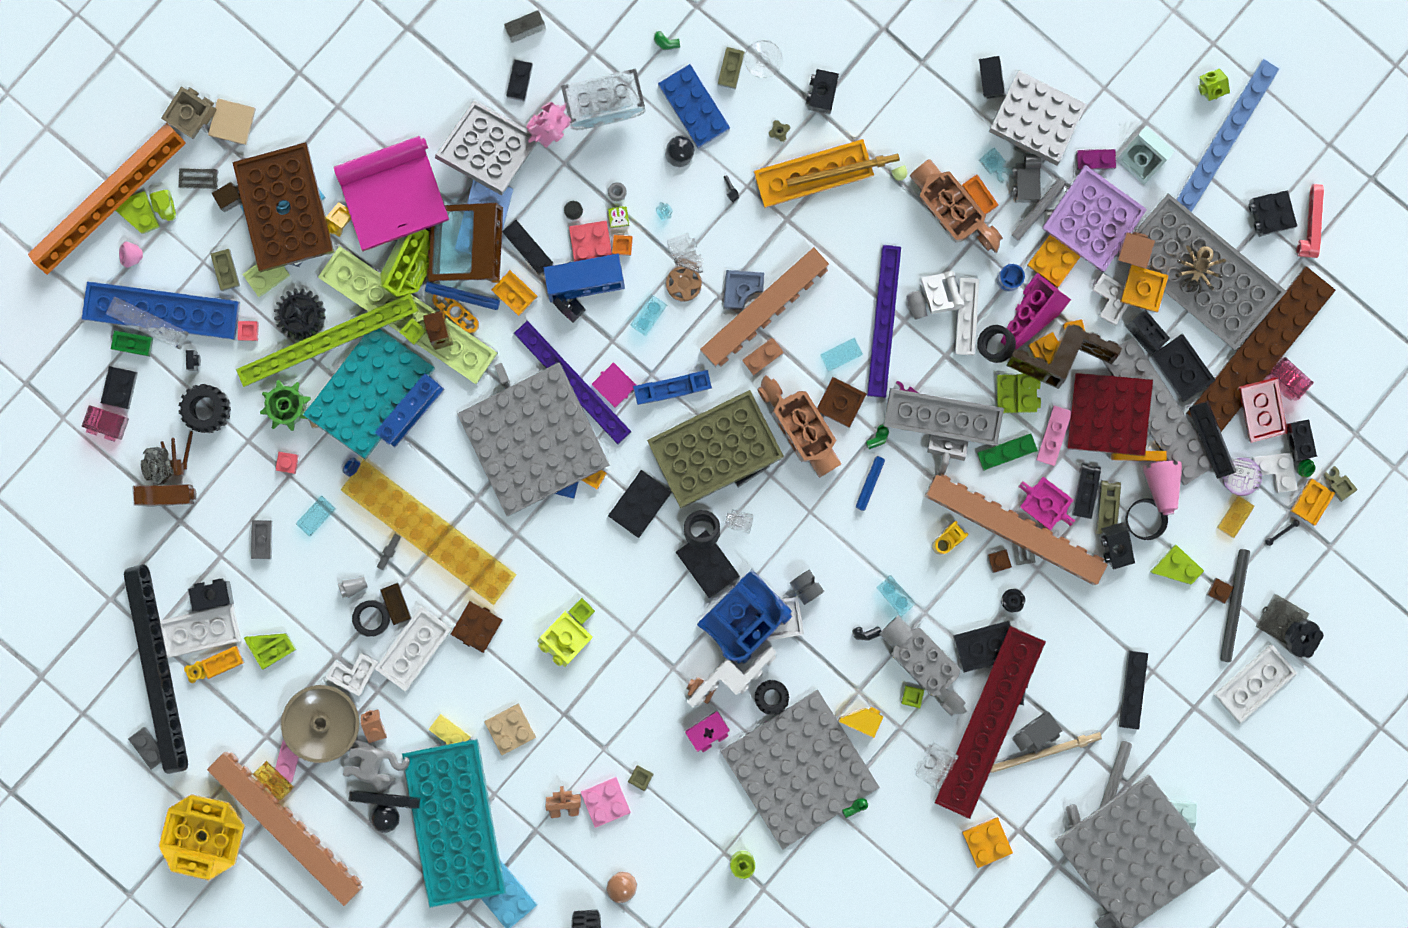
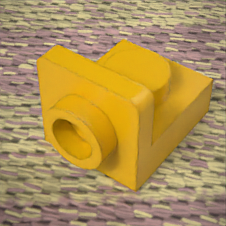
M339 202L326 216L329 232L340 237L344 227L351 220L348 208Z

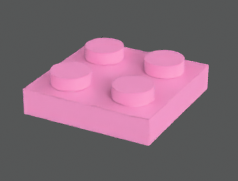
M617 777L581 791L595 828L631 813Z

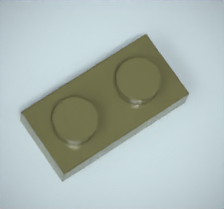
M726 47L717 85L736 89L745 51Z
M225 249L211 253L220 290L225 291L239 287L240 283L231 250Z

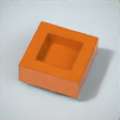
M614 235L612 255L632 256L633 236Z

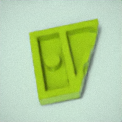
M145 191L129 197L115 210L142 234L160 227Z
M1174 545L1150 572L1192 585L1204 570L1180 547Z
M287 633L244 637L246 644L262 670L297 650Z

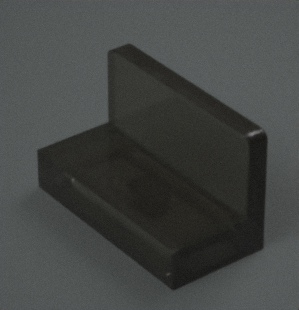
M539 10L504 24L511 43L546 29Z

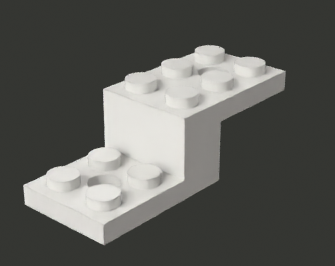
M769 645L744 673L730 660L725 658L693 692L692 696L687 699V702L692 707L695 705L699 707L706 699L705 694L709 690L713 692L719 686V679L736 695L739 692L743 694L750 687L748 683L751 679L754 678L756 680L763 673L761 669L766 664L769 666L777 658L775 656L777 652Z

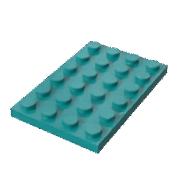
M381 329L375 330L363 336L303 416L366 460L381 441V438L374 432L425 373L430 377L435 367Z

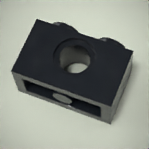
M817 69L816 74L811 75L810 85L813 86L812 93L808 92L806 104H809L808 110L831 114L839 73ZM820 87L825 88L827 93L819 95L817 89Z
M1310 420L1286 424L1288 430L1286 435L1290 453L1292 452L1293 462L1317 457Z
M1121 522L1101 528L1102 536H1100V542L1102 547H1105V553H1103L1105 563H1109L1113 570L1135 564L1130 533L1126 525Z
M224 578L212 580V584L205 585V582L193 584L194 588L188 589L192 612L234 604L230 581H224ZM209 589H212L215 592V596L212 600L208 599L207 597V591Z

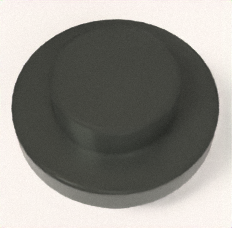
M577 201L568 202L564 207L565 216L570 220L579 219L583 214L582 205Z

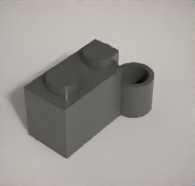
M1025 154L1024 163H1016L1015 167H1012L1011 176L1012 179H1015V186H1012V197H1015V203H1038L1041 200V158L1034 154Z
M1045 711L1018 730L1016 735L1012 737V740L1020 751L1027 749L1030 753L1032 751L1038 753L1045 748L1044 744L1049 740L1051 742L1057 740L1060 737L1059 733L1063 730L1051 713Z

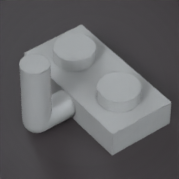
M930 435L927 453L942 456L937 472L938 475H945L950 458L965 461L969 441Z

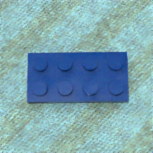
M691 64L658 83L661 91L698 149L730 129V126Z

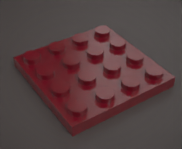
M1076 373L1067 449L1145 457L1153 379Z

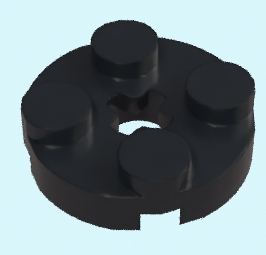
M1302 619L1303 621L1294 622L1288 628L1285 635V641H1287L1286 648L1297 657L1310 658L1320 645L1324 633L1315 622L1309 619Z

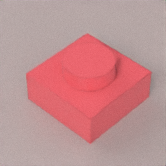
M238 321V341H258L259 322Z
M279 452L276 471L296 474L299 455Z

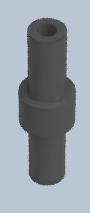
M395 533L389 545L385 546L382 552L384 554L376 566L377 568L384 570L390 557L394 556L395 548L401 539L400 535Z

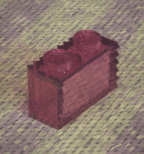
M1286 357L1281 358L1267 375L1270 379L1275 377L1278 379L1279 387L1284 391L1283 395L1291 401L1292 399L1294 401L1299 400L1314 384L1308 376Z
M89 405L81 427L86 428V432L97 436L98 433L104 434V439L115 442L116 439L122 440L129 418Z

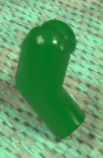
M655 32L653 40L662 50L681 48L679 38L669 40L664 36L663 32Z
M884 424L878 426L875 438L866 441L869 450L886 443L889 429L884 427Z
M858 798L851 807L842 810L844 817L848 818L866 810L868 802L865 798Z

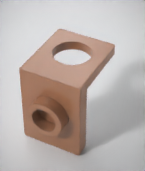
M697 676L695 680L691 679L686 688L689 690L688 695L692 696L693 692L704 680ZM715 690L713 692L710 691L709 695L706 696L704 700L706 704L709 703Z

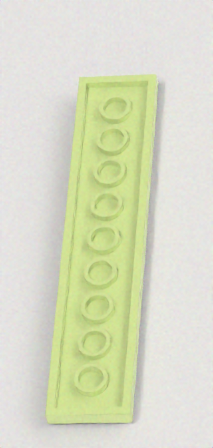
M340 246L318 276L319 279L368 312L403 297H396L382 288L381 274ZM413 296L419 312L391 323L389 326L400 333L402 328L413 318L426 330L423 316L437 311ZM447 318L453 345L435 350L430 343L427 332L416 343L476 385L498 354Z

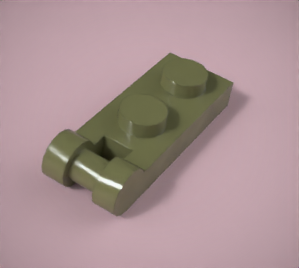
M1104 480L1100 482L1096 534H1102L1101 528L1118 524L1121 482L1108 483V481ZM1107 490L1113 491V496H1107Z

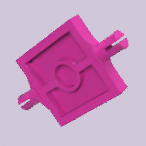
M1042 477L1033 487L1024 481L1020 483L1018 487L1026 492L1027 495L1019 508L1044 527L1052 530L1060 520H1063L1069 526L1075 522L1073 518L1066 514L1073 499L1045 477Z

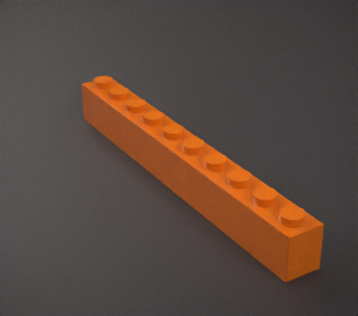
M166 122L28 253L32 262L48 275L186 144L184 139Z

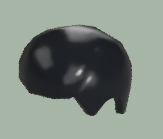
M684 136L672 138L665 149L667 161L675 167L688 165L694 156L693 143Z
M375 805L370 811L369 816L373 828L381 833L395 830L400 819L399 812L394 806Z

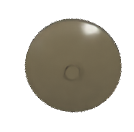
M314 685L302 689L288 701L282 713L281 732L288 748L299 758L313 763L330 762L343 756L354 744L359 732V715L355 704L343 691L332 686Z

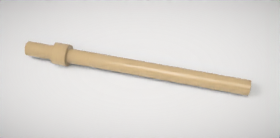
M1098 732L1088 736L1081 735L1075 740L1042 749L1038 753L1032 752L993 765L991 773L1072 748L1088 746L1089 743L1102 740L1101 734Z

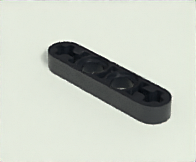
M350 790L348 801L414 809L420 808L421 800L419 797Z

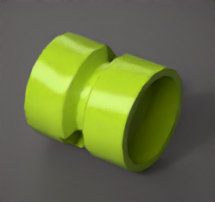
M746 850L735 852L730 859L732 873L740 879H746L753 875L756 866L753 855Z

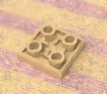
M217 99L215 107L217 110L213 115L208 135L247 145L256 108Z

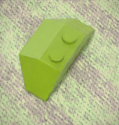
M424 229L397 240L381 272L382 288L396 297L419 291L429 268V231Z

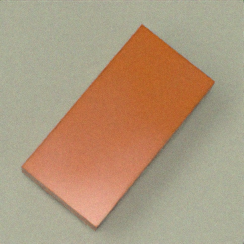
M978 174L961 185L985 215L999 206Z

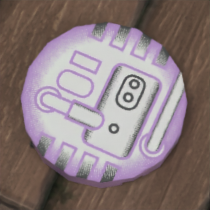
M1248 458L1232 460L1236 472L1223 477L1225 487L1237 496H1247L1258 490L1262 483L1260 467Z

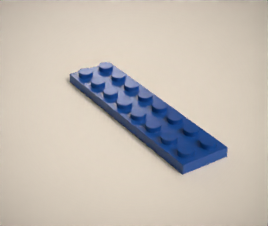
M87 281L82 320L235 340L240 302Z

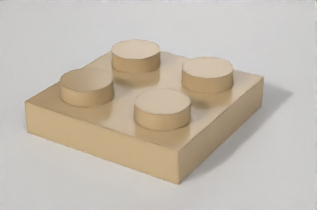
M519 703L484 721L501 755L536 738Z

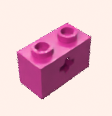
M717 710L687 729L685 733L697 752L700 750L705 752L712 747V742L716 740L720 742L729 736L727 733L730 729ZM705 728H708L709 730H714L712 732V737H709L708 735L704 737L703 734H705Z

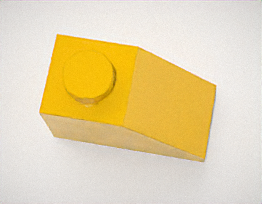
M870 706L869 709L862 708L839 717L838 721L874 738L883 720V716L880 715V710Z

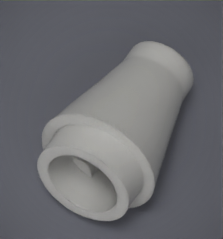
M364 577L342 580V583L338 584L342 598H350L361 590L368 588Z

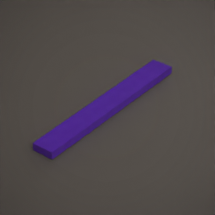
M882 245L867 389L868 397L886 398L901 246Z
M528 320L514 332V335L546 369L559 362L561 363L581 406L617 445L632 432Z

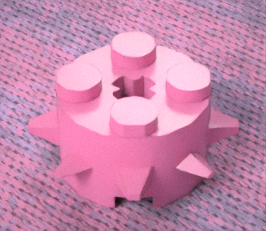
M549 102L542 106L543 111L537 116L534 114L526 126L531 134L528 142L539 141L545 148L553 141L558 142L564 136L563 130L572 123L564 113L567 105L564 104L559 107V105L556 106L553 102Z

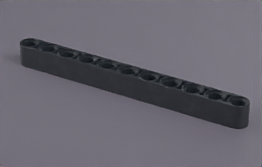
M142 564L125 569L124 580L161 764L165 773L172 774L187 770L188 757L149 568Z

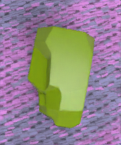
M161 190L149 194L153 211L158 213L161 219L167 221L176 219L175 206L169 190Z

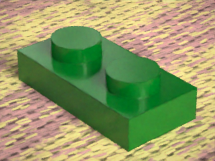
M114 330L110 349L150 357L153 338Z

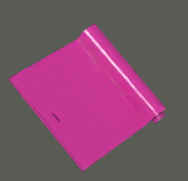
M420 135L333 167L338 182L341 185L362 252L449 221L426 153V149H429L425 138L421 139Z

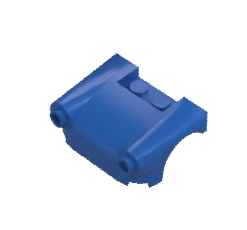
M751 569L697 623V626L707 632L717 642L725 658L730 661L734 660L738 664L741 662L745 664L752 657L751 654L778 628L781 622L786 624L792 618L790 614L792 610Z

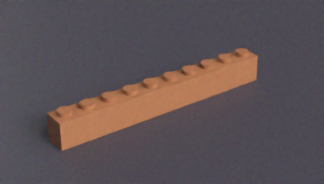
M944 474L934 476L924 497L1093 586L1098 585L1108 565L1103 562L1104 559L1095 554L1093 556L1087 554L1085 548L1078 545L1076 547L1070 545L1068 539L1061 536L1059 538L1053 536L1052 531L1044 527L1042 529L1036 527V523L1026 518L1024 521L1018 517V513L1012 510L1007 512L1001 508V504L995 501H991V503L986 501L984 495L978 492L973 494L967 491L968 487L961 483L956 485L950 482L951 478Z
M232 752L222 753L207 771L345 906L363 888L361 885L362 881L356 875L352 876L347 871L348 867L343 862H338L334 858V853L329 848H324L320 844V839L315 834L311 835L306 830L307 826L302 821H297L289 808L286 806L283 808L278 803L280 801L279 798L273 793L269 794L265 790V784L259 779L256 781L251 776V770L246 766L242 767L237 762L239 759Z

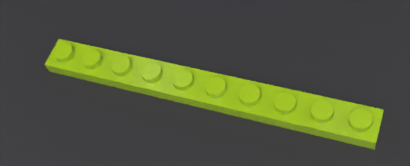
M408 294L237 368L236 372L243 387H246L419 312L412 294Z

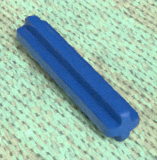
M876 456L856 503V508L864 511L867 507L885 463L884 458Z

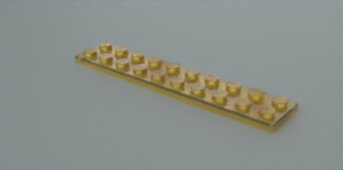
M363 459L360 466L357 467L341 488L343 493L492 605L496 604L517 576L515 572Z

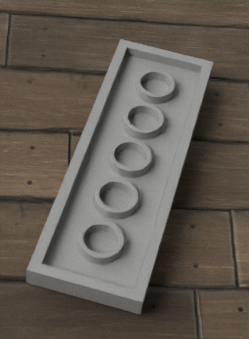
M890 388L883 426L997 446L1004 408Z

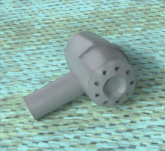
M920 291L909 293L906 298L914 319L917 320L928 316L925 296L922 297Z

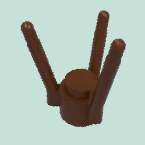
M193 431L189 432L183 463L181 459H176L175 438H171L172 459L170 462L164 441L160 442L165 469L168 470V475H184V470H187Z

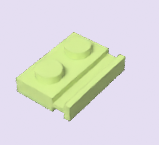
M257 264L242 274L259 298L291 276L284 266L260 273Z

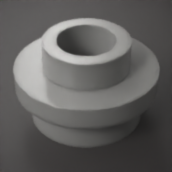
M615 182L608 188V196L613 201H622L627 195L626 187L622 183ZM616 189H619L621 191V194L615 195L614 191Z

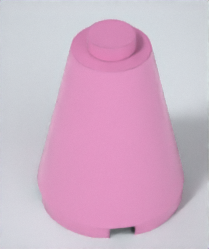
M1173 461L1152 463L1151 468L1148 469L1146 465L1143 466V472L1158 512H1162L1163 515L1175 514L1174 511L1178 510L1182 463L1178 461V465H1174Z

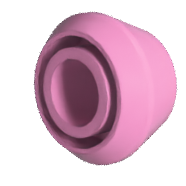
M127 241L121 244L119 259L124 267L129 268L142 260L143 252L142 249H139L138 245Z

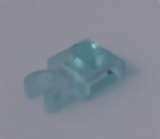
M995 148L979 159V162L990 175L994 172L997 173V179L1000 183L1005 181L1001 176L1002 173H1006L1009 177L1012 175L1010 169L1003 167L1006 161Z

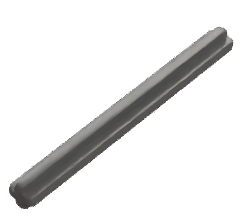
M1240 549L1238 553L1233 582L1234 588L1232 589L1220 658L1224 662H1231L1233 657L1250 551L1246 549Z

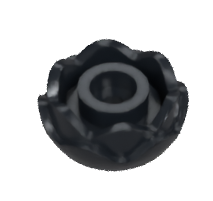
M1018 589L1005 591L1001 598L1002 606L1011 613L1021 611L1026 602L1025 596Z

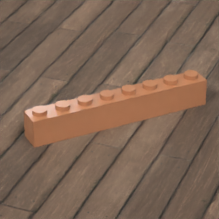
M813 247L700 349L701 353L715 368L718 365L722 367L729 361L727 357L732 352L736 354L743 348L741 345L746 340L750 342L757 335L756 331L760 327L764 329L772 322L770 320L775 314L779 316L786 309L784 306L789 301L791 303L796 301L800 297L798 293L801 290L805 289L807 291L814 284L813 280L817 276L821 278L829 271L827 269L829 263Z

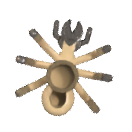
M1187 245L1186 248L1194 261L1193 264L1180 259L1177 262L1194 268V270L1177 273L1175 276L1180 277L1193 273V277L1186 279L1182 287H1185L1186 282H1188V291L1193 286L1192 292H1195L1199 285L1198 293L1201 292L1202 285L1200 284L1199 277H1202L1209 288L1214 290L1213 285L1206 278L1204 272L1222 278L1223 275L1208 269L1213 265L1225 262L1226 259L1223 258L1209 263L1214 255L1210 247L1200 248L1197 251L1196 258L1190 246Z

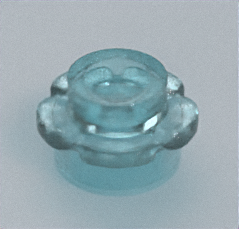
M660 202V205L656 207L658 216L662 220L670 219L673 213L671 206L668 203Z

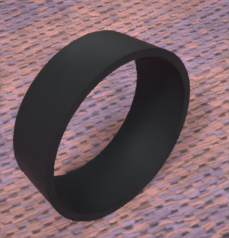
M1143 498L1137 500L1126 513L1125 521L1127 528L1135 537L1141 540H1154L1160 537L1168 525V515H1163L1162 512H1160L1162 517L1161 526L1155 534L1142 537L1136 535L1131 530L1128 523V515L1133 506L1146 502L1156 507L1154 499Z

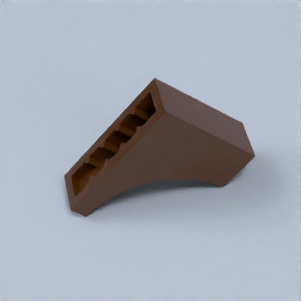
M190 484L133 486V504L136 506L194 504V500L197 497L196 489Z

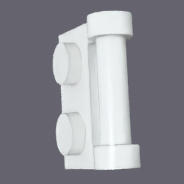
M954 271L921 278L920 282L930 314L958 310L965 306L963 299H960L954 280L956 278ZM942 282L948 283L953 302H948Z

